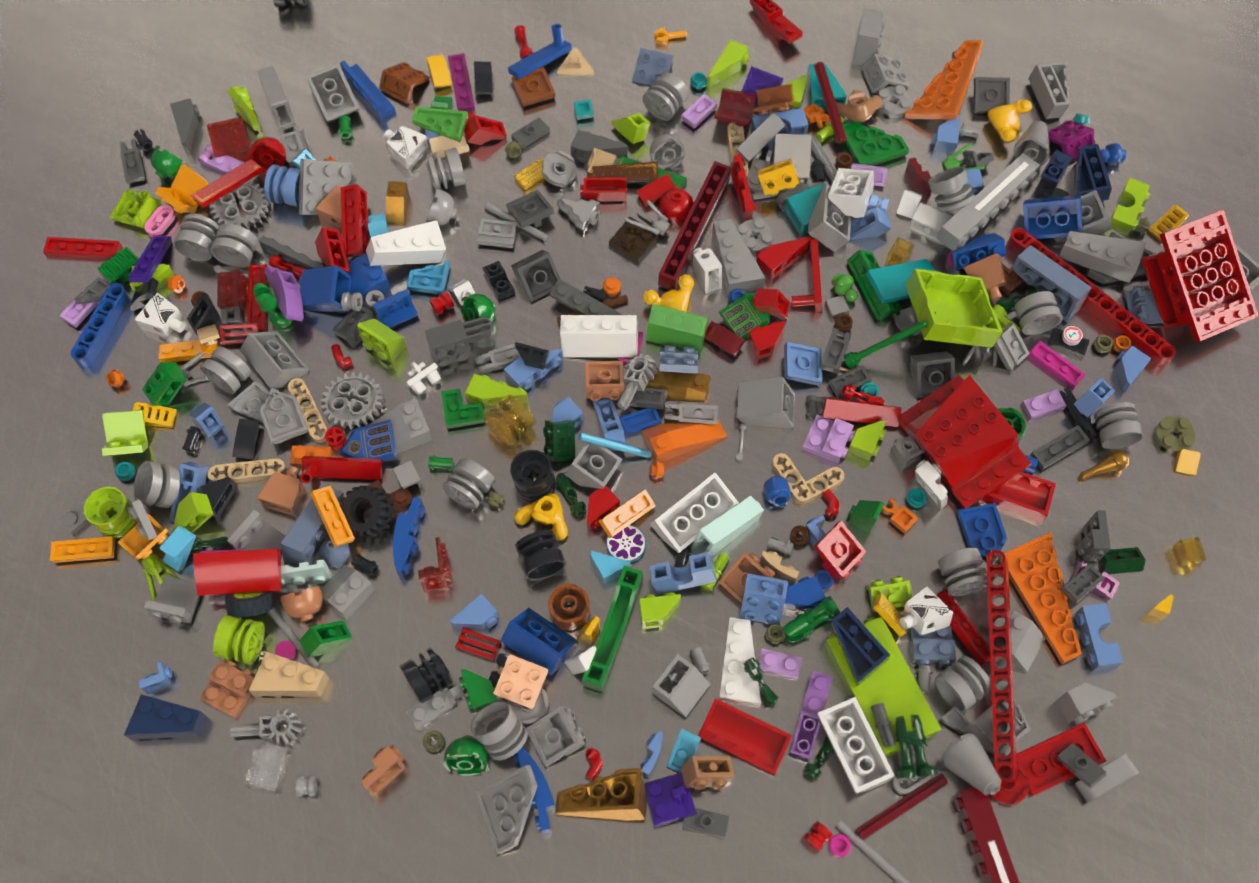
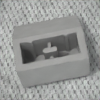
M677 654L653 685L652 693L686 718L709 688L710 683L694 665Z
M1084 683L1068 690L1055 702L1068 724L1074 721L1076 724H1080L1092 715L1097 716L1105 712L1106 709L1113 706L1111 702L1118 697L1115 693Z

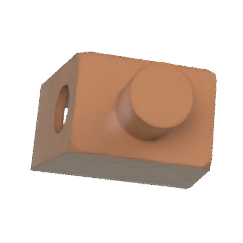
M337 185L315 209L319 219L342 228L340 186Z
M998 253L964 267L968 276L982 278L991 301L1002 297L999 287L1006 285L1002 259Z
M289 466L285 474L274 472L257 497L261 505L296 516L304 490V485L297 478L300 470Z

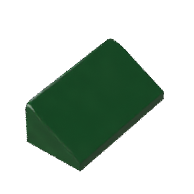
M1134 547L1110 549L1100 561L1103 571L1107 574L1143 571L1146 559L1140 549Z

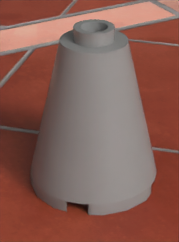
M1035 121L1024 132L1013 149L1015 160L1024 153L1040 164V166L1047 162L1050 149L1048 127L1044 122Z
M966 734L959 737L962 740L959 743L955 744L953 741L942 756L945 767L983 794L993 795L997 793L1001 787V779L979 739L974 734Z

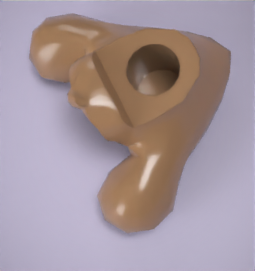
M854 89L848 96L847 104L837 102L836 105L840 116L855 122H865L873 115L875 110L882 106L883 101L878 95H873L868 99L863 91Z

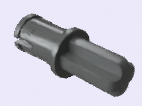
M884 703L873 705L871 710L877 724L875 728L879 730L883 746L888 748L894 746L896 741L890 726L892 722L888 719Z

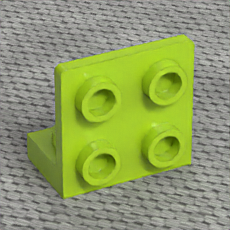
M143 410L109 412L102 415L107 445L102 448L103 456L142 453L149 448Z

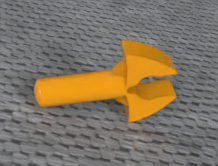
M665 27L658 29L654 33L656 43L663 46H668L670 39L687 36L685 30L667 32Z

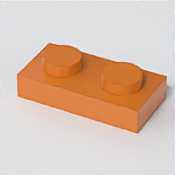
M292 446L290 465L302 467L301 459L303 456L332 457V448L330 446Z

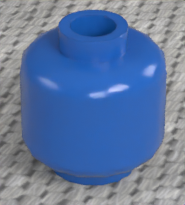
M772 476L764 483L765 496L770 504L781 506L790 499V487L787 479L784 477Z

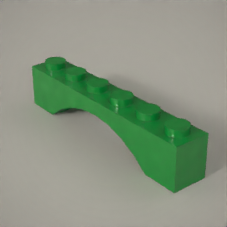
M624 565L605 624L595 646L596 652L588 670L584 672L582 678L583 686L603 692L643 581V571Z

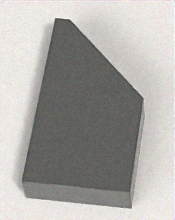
M98 277L75 298V302L77 304L98 302L111 284Z

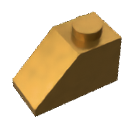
M388 181L386 193L387 224L405 225L409 200L406 182Z

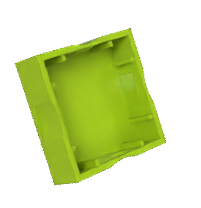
M915 269L905 284L918 323L923 320L928 322V326L921 330L924 340L992 348L1003 333L981 277L959 274L950 275L937 271Z

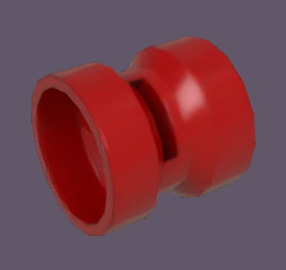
M443 291L438 297L429 299L437 315L442 314L444 309L454 307V303L447 291Z
M815 821L812 825V830L806 832L802 839L811 849L819 853L823 848V843L829 841L833 835L822 823Z

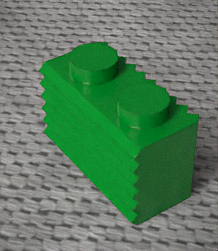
M125 247V249L119 250L113 258L104 261L97 269L108 283H120L123 285L129 281L132 266L136 265L139 258L128 247Z

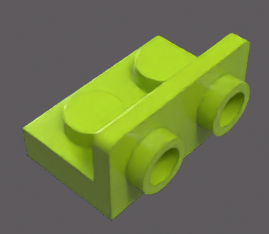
M894 576L890 578V581L883 582V579L872 580L871 584L865 585L869 591L872 611L876 612L873 608L876 596L881 593L895 608L905 606L906 602L912 598L910 580L903 578V576Z

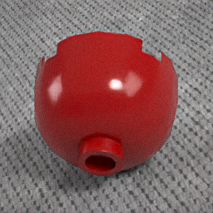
M262 137L253 143L249 157L262 167L263 172L267 173L273 164L280 167L284 165L286 150L277 139Z
M669 189L661 196L658 210L668 218V222H671V224H684L693 205V198L684 189Z

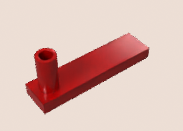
M813 239L810 242L814 294L792 296V307L815 305L816 313L823 312L818 239Z
M303 456L301 459L302 474L300 479L306 484L310 483L314 477L381 480L382 459Z

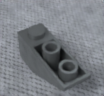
M578 130L571 144V156L587 162L593 148L613 154L616 158H620L621 155L628 156L627 144L610 140L604 136H597L588 131Z

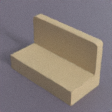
M464 133L461 143L444 136L429 139L434 160H436V152L439 153L441 158H445V150L457 148L459 154L469 152Z

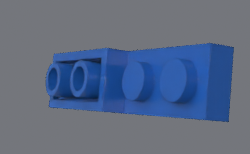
M413 497L407 514L399 512L393 534L394 564L401 580H404L405 575L410 573L412 567L410 562L412 557L416 556L419 549L414 536L418 530L417 522L419 518L423 517L425 507L422 499Z
M521 748L514 754L516 767L520 766L521 768L525 765H530L537 783V789L532 801V807H537L538 816H534L536 828L541 829L542 834L551 833L547 811L555 809L549 785L535 760L526 750Z

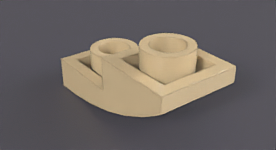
M215 324L197 329L201 344L205 343L206 346L218 343L216 339L220 338Z
M763 551L760 562L775 571V576L794 585L799 571H796L794 567L789 565H780L782 557L777 553Z

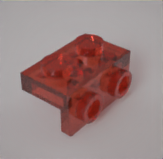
M239 270L217 274V306L221 310L239 306L242 310H247L249 300L247 295L248 279Z

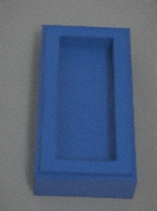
M646 408L619 417L625 437L661 424V419L655 408Z

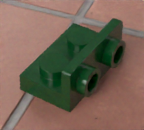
M545 420V427L543 428L545 436L544 454L552 462L575 459V421L552 422Z

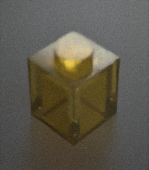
M898 237L889 251L885 263L890 266L907 263L915 245Z
M1199 537L1179 540L1172 547L1180 569L1188 568V570H1195L1200 568L1201 564L1207 560Z

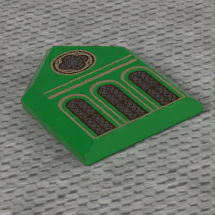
M749 292L719 311L731 332L743 340L748 338L749 331L753 328L764 327L769 324L771 314L760 313L754 307L753 297L756 294Z

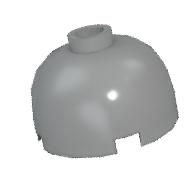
M665 133L652 141L649 151L652 162H658V168L664 170L665 167L670 166V169H674L679 166L685 158L684 153L686 149L677 136Z
M438 188L436 189L425 223L437 220L438 225L443 226L448 223L450 218L454 219L457 209L454 208V199L449 193Z

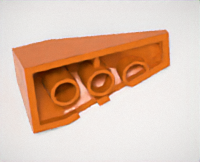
M718 420L717 424L689 422L658 424L641 431L654 460H659V462L671 460L727 438L720 420Z

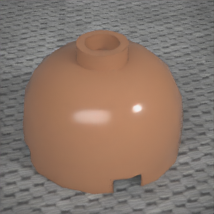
M319 586L280 597L286 614L292 618H301V621L313 619V614L317 613L323 604V594Z

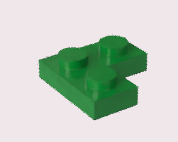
M460 389L441 392L447 429L485 423L482 402L463 405Z

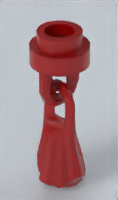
M519 25L514 28V33L520 43V58L524 59L533 54V50L527 46L526 27Z
M272 255L269 259L271 267L291 272L299 280L302 276V271L307 269L283 261V257L279 255Z
M845 384L841 390V395L847 400L854 397L859 402L885 405V400L882 397L871 396L864 392L858 393L855 391L854 385ZM863 396L867 397L866 401L862 400L861 398H863Z

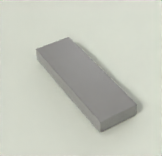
M773 112L736 151L749 162L786 124Z

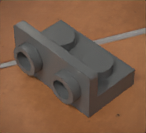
M362 307L360 311L352 309L332 331L335 335L347 340L350 346L355 348L362 341L357 325L360 322L376 319L371 310Z

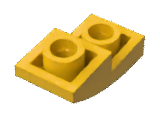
M444 55L426 57L434 89L451 87L452 83Z

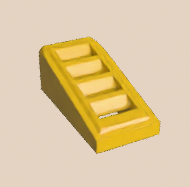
M1175 204L1148 232L1162 243L1159 235L1162 232L1157 228L1159 227L1163 232L1179 227L1185 223L1189 214Z
M135 402L133 410H143L145 426L173 428L177 413L176 409ZM165 414H168L167 421H164Z
M597 616L589 620L577 636V640L588 647L592 645L600 632V620Z

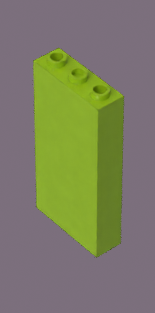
M871 617L865 620L863 625L890 654V659L859 686L855 682L835 633L827 637L828 640H826L824 647L848 695L852 698L856 697L885 757L899 752L900 745L899 742H896L892 747L887 748L883 746L879 730L875 728L877 724L871 710L873 705L884 703L888 719L892 722L890 726L895 741H897V737H895L896 717L904 716L908 732L912 731L911 715L918 714L926 739L937 735L942 729L882 617L877 619Z

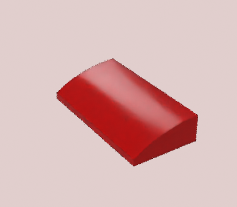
M1021 472L979 501L988 504L996 503V506L1043 523L1049 513L1056 483Z
M280 549L193 554L198 596L282 591Z
M716 698L698 734L702 740L774 775L793 736Z

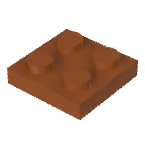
M544 67L533 71L521 79H517L514 76L511 77L523 107L556 97Z

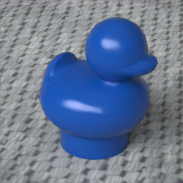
M1118 143L1108 144L1105 149L1100 150L1104 163L1106 162L1109 165L1123 163L1127 155V151L1122 149Z

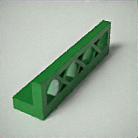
M859 249L846 261L876 319L882 321L891 313L899 315L902 310L899 302L893 301L882 304L866 276L868 270L880 268L873 253Z

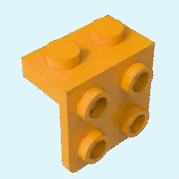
M181 165L171 188L157 187L155 193L161 197L163 202L172 205L176 212L181 214L184 212L195 213L199 204L193 200L192 194L207 186L208 181L187 165Z
M148 513L147 515L158 537L151 540H146L145 537L141 538L136 529L139 526L137 523L118 541L137 560L140 558L144 560L152 553L153 550L150 549L155 544L160 545L168 537L166 533L169 530L162 527Z

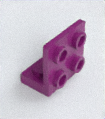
M1067 120L1048 131L1049 141L1062 145L1063 153L1071 156V161L1078 158L1080 147L1095 144L1094 129L1072 120Z

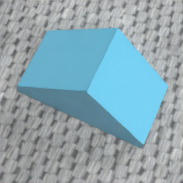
M595 551L590 553L591 563L603 584L620 577L624 565L630 567V561Z

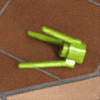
M151 554L142 560L152 601L155 602L156 594L151 575L155 576L159 584H162L159 575L162 568L172 578L179 579V577L163 562V559L159 560L156 554Z

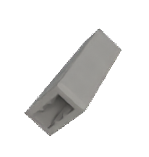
M274 66L257 71L278 128L295 124L288 100Z

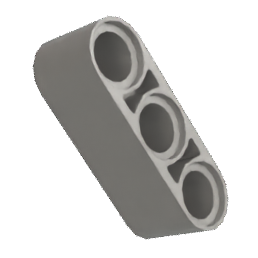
M1125 754L1102 767L1106 771V776L1091 789L1081 780L1075 783V785L1088 803L1135 776L1139 771L1129 756Z

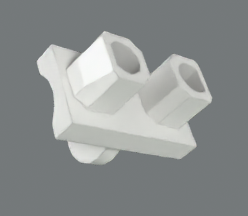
M413 361L410 363L412 369L407 373L410 377L415 373L416 376L408 380L405 386L408 390L412 389L417 395H420L427 389L421 382L422 380L427 378L432 385L441 380L437 371L438 366L433 363L421 371V369L426 367L424 362L417 365Z

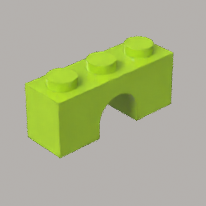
M1133 178L1128 179L1118 200L1128 207L1117 205L1110 219L1111 230L1128 236L1131 230L1136 229L1139 222L1136 218L1137 216L1140 217L1145 207L1142 204H1146L1150 193H1148L1150 185Z

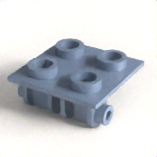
M640 48L632 81L649 86L653 85L661 73H669L670 69H672L673 55Z
M1136 285L1132 291L1124 292L1128 311L1144 324L1164 323L1160 317L1152 290H1143L1140 285Z

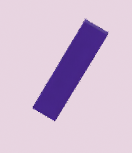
M153 236L129 275L130 282L149 283L172 243L171 236Z

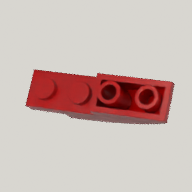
M750 0V4L759 19L779 41L784 39L788 44H791L803 37V31L783 15V9L774 1Z

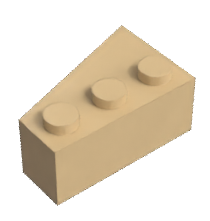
M266 652L249 688V692L254 697H321L329 677L322 670Z

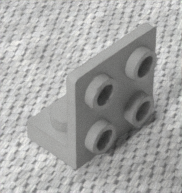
M874 54L862 66L872 94L877 95L887 84L901 85L905 88L910 86L907 76L903 71L902 63L898 59Z
M253 510L227 541L234 550H282L280 543L285 538V535L265 522L261 514Z

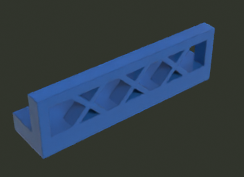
M345 61L340 62L346 80L381 120L396 112L395 107L358 64L350 67Z

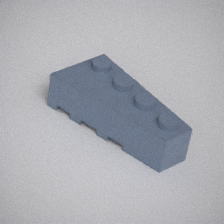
M1031 245L1017 257L1012 268L1029 286L1033 285L1037 292L1050 291L1054 293L1057 301L1056 307H1059L1063 320L1066 323L1080 310L1092 288Z
M321 484L319 489L327 487V485ZM332 488L339 505H342L343 492ZM313 499L310 500L280 543L284 565L294 568L299 567V563L308 562L311 565L328 534Z

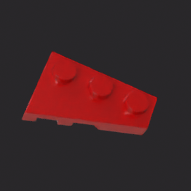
M741 154L733 157L730 175L744 219L752 217L755 204L751 200L750 188L747 183Z

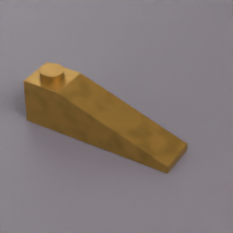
M657 367V374L654 375V380H649L645 388L666 389L668 392L666 401L705 403L710 389L711 376L702 373L659 371V367Z
M642 768L619 769L614 771V774L604 778L602 776L597 777L595 781L588 784H579L557 792L555 814L624 821L645 820L647 796Z

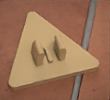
M576 47L572 49L557 70L558 76L594 74V70Z

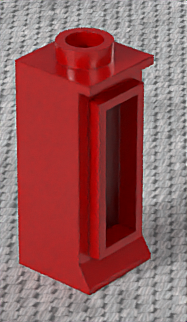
M627 177L584 178V185H580V196H584L586 201L592 199L595 201H622L627 203Z

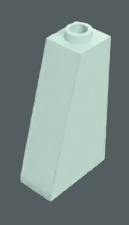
M749 496L700 529L690 551L694 555L709 552L712 558L757 522L764 509L759 502L755 501L752 496Z

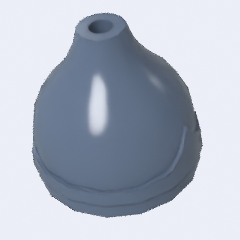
M329 538L321 544L319 557L321 560L324 559L328 567L339 568L349 560L350 548L348 544L334 548Z

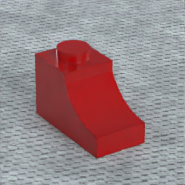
M474 115L469 120L464 129L467 142L482 145L490 140H504L507 136L502 122Z
M757 288L756 295L753 297L754 307L760 313L771 314L779 319L787 320L790 302L779 289Z

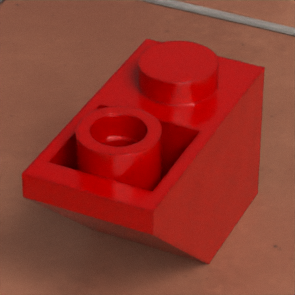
M785 321L772 322L768 326L755 327L749 331L748 342L755 359L773 354L784 333Z
M606 485L603 489L598 488L589 495L587 529L589 532L593 528H599L601 526L599 520L620 506V500Z

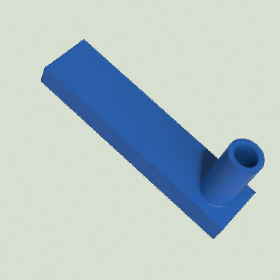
M553 24L551 26L553 43L509 66V74L517 79H521L571 51V43L563 38L561 24Z

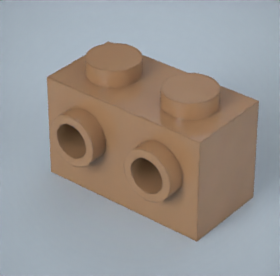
M692 756L681 767L685 788H694L695 790H701L706 787L722 789L735 777L730 756Z

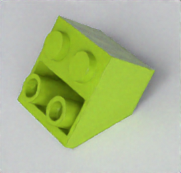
M375 318L360 322L357 325L363 346L370 351L374 350L377 352V355L383 360L387 359L393 363L407 347L404 337Z

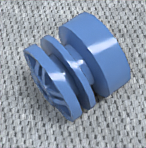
M271 165L265 178L264 191L266 200L270 203L282 204L285 202L288 206L299 207L300 169L289 168L288 170L285 166Z

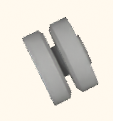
M230 223L222 224L219 226L210 252L217 260L224 264L245 268L251 262L252 253L256 249L258 239L251 231L244 227Z
M1050 291L1036 292L1022 298L1015 304L1014 310L1017 318L1020 320L1019 323L1024 334H1041L1055 328L1062 322L1063 317L1059 307H1056L1057 301L1054 293Z
M218 346L211 355L213 360L206 359L200 366V369L219 388L230 394H235L241 386L239 381H246L252 372L246 363L233 352Z
M143 462L135 477V500L140 499L142 505L151 506L154 504L155 507L161 508L172 506L176 500L180 485L178 468L168 464L160 466L157 462Z

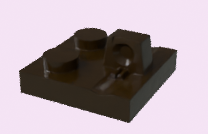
M629 217V218H628V219H630V220H634V221H636V222H639V221L635 220V219L632 218V217ZM625 221L609 240V245L639 263L659 239V234L656 235Z

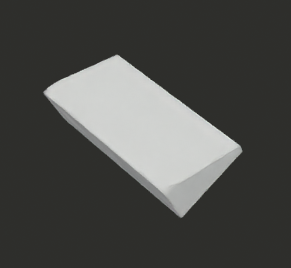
M592 646L579 650L565 660V664L573 675L588 670L596 652V647Z

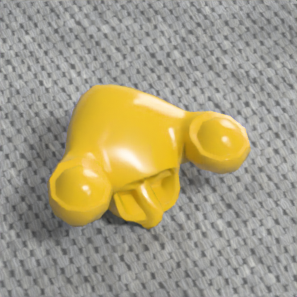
M1022 99L1013 104L997 106L988 111V119L1002 141L1011 143L1015 140L1016 133L1020 131L1018 114L1029 113L1032 109V103Z
M684 274L679 277V290H670L664 293L661 298L656 291L648 290L643 295V301L650 307H652V304H657L687 312L694 279L690 275Z
M556 493L547 494L526 506L520 507L514 513V520L520 525L528 523L531 517L539 523L545 525L552 524V531L555 532L556 540L558 541L564 540L568 535L561 502Z

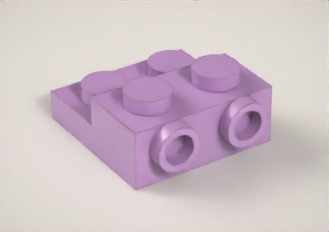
M817 414L802 450L838 464L840 458L845 459L849 448L845 447L847 442H852L855 431L852 429L854 425L837 418L833 421Z

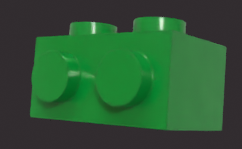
M160 362L142 390L153 406H169L187 378L176 362Z

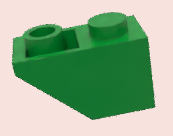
M465 668L461 670L462 677H459L462 689H467L469 696L465 697L469 709L473 708L474 713L477 714L487 705L498 702L490 680Z

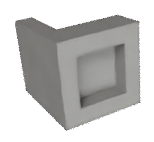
M411 460L393 468L395 476L403 489L416 483L419 488L423 487Z

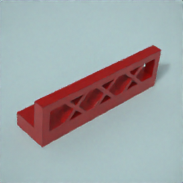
M358 184L340 187L342 241L347 258L367 254L366 249L369 244L367 192Z

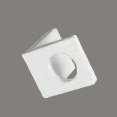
M905 189L896 213L913 218L922 194Z
M464 279L448 288L449 291L454 292L461 306L464 305V301H461L464 296L475 294L470 282Z

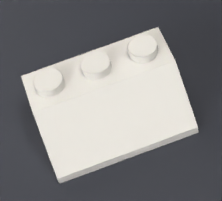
M839 168L829 191L828 199L846 216L864 217L874 190V171Z

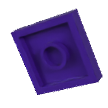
M751 66L742 92L757 94L756 90L781 86L784 79ZM756 97L755 106L759 108L758 98Z
M682 772L645 783L646 796L655 827L697 815L690 789L685 788Z

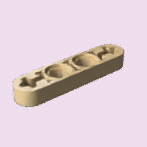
M731 122L728 125L727 131L730 163H732L734 155L739 154L736 151L737 148L732 144L735 142L742 144L745 141L743 126H737ZM733 129H736L737 136H734L735 134ZM743 158V165L747 178L749 172L748 162Z
M300 378L292 379L288 384V389L291 395L296 396L299 406L302 400H310L308 406H300L312 439L319 444L325 443V433L328 429L305 382ZM296 385H299L302 394H298L295 389ZM310 415L318 416L314 422L307 421ZM318 426L323 435L321 437L318 436L315 429Z
M275 458L214 465L208 470L207 475L210 481L214 482L226 478L225 474L228 473V476L232 478L234 483L270 479L275 472L276 465L280 467L278 468V473L285 474L287 469L281 459ZM257 466L262 467L260 474H252L253 468ZM235 469H242L240 476H232ZM219 471L221 474L218 478H215L214 475Z

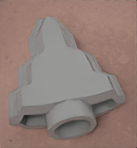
M559 198L557 202L560 210L568 214L569 220L574 222L575 227L582 231L589 224L595 225L600 213L597 209L600 202L592 199L589 201L583 199L575 201L570 198Z

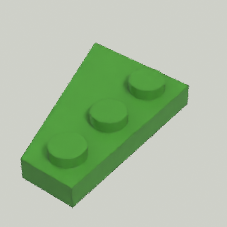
M416 106L412 122L413 125L461 143L468 113L467 111Z

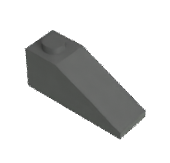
M191 98L170 104L179 137L187 155L192 150L199 125L197 115L200 114L197 104L193 105Z

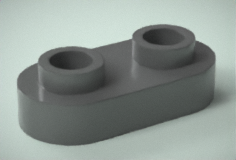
M799 183L788 191H782L778 194L776 203L780 208H785L786 199L810 189L808 184Z

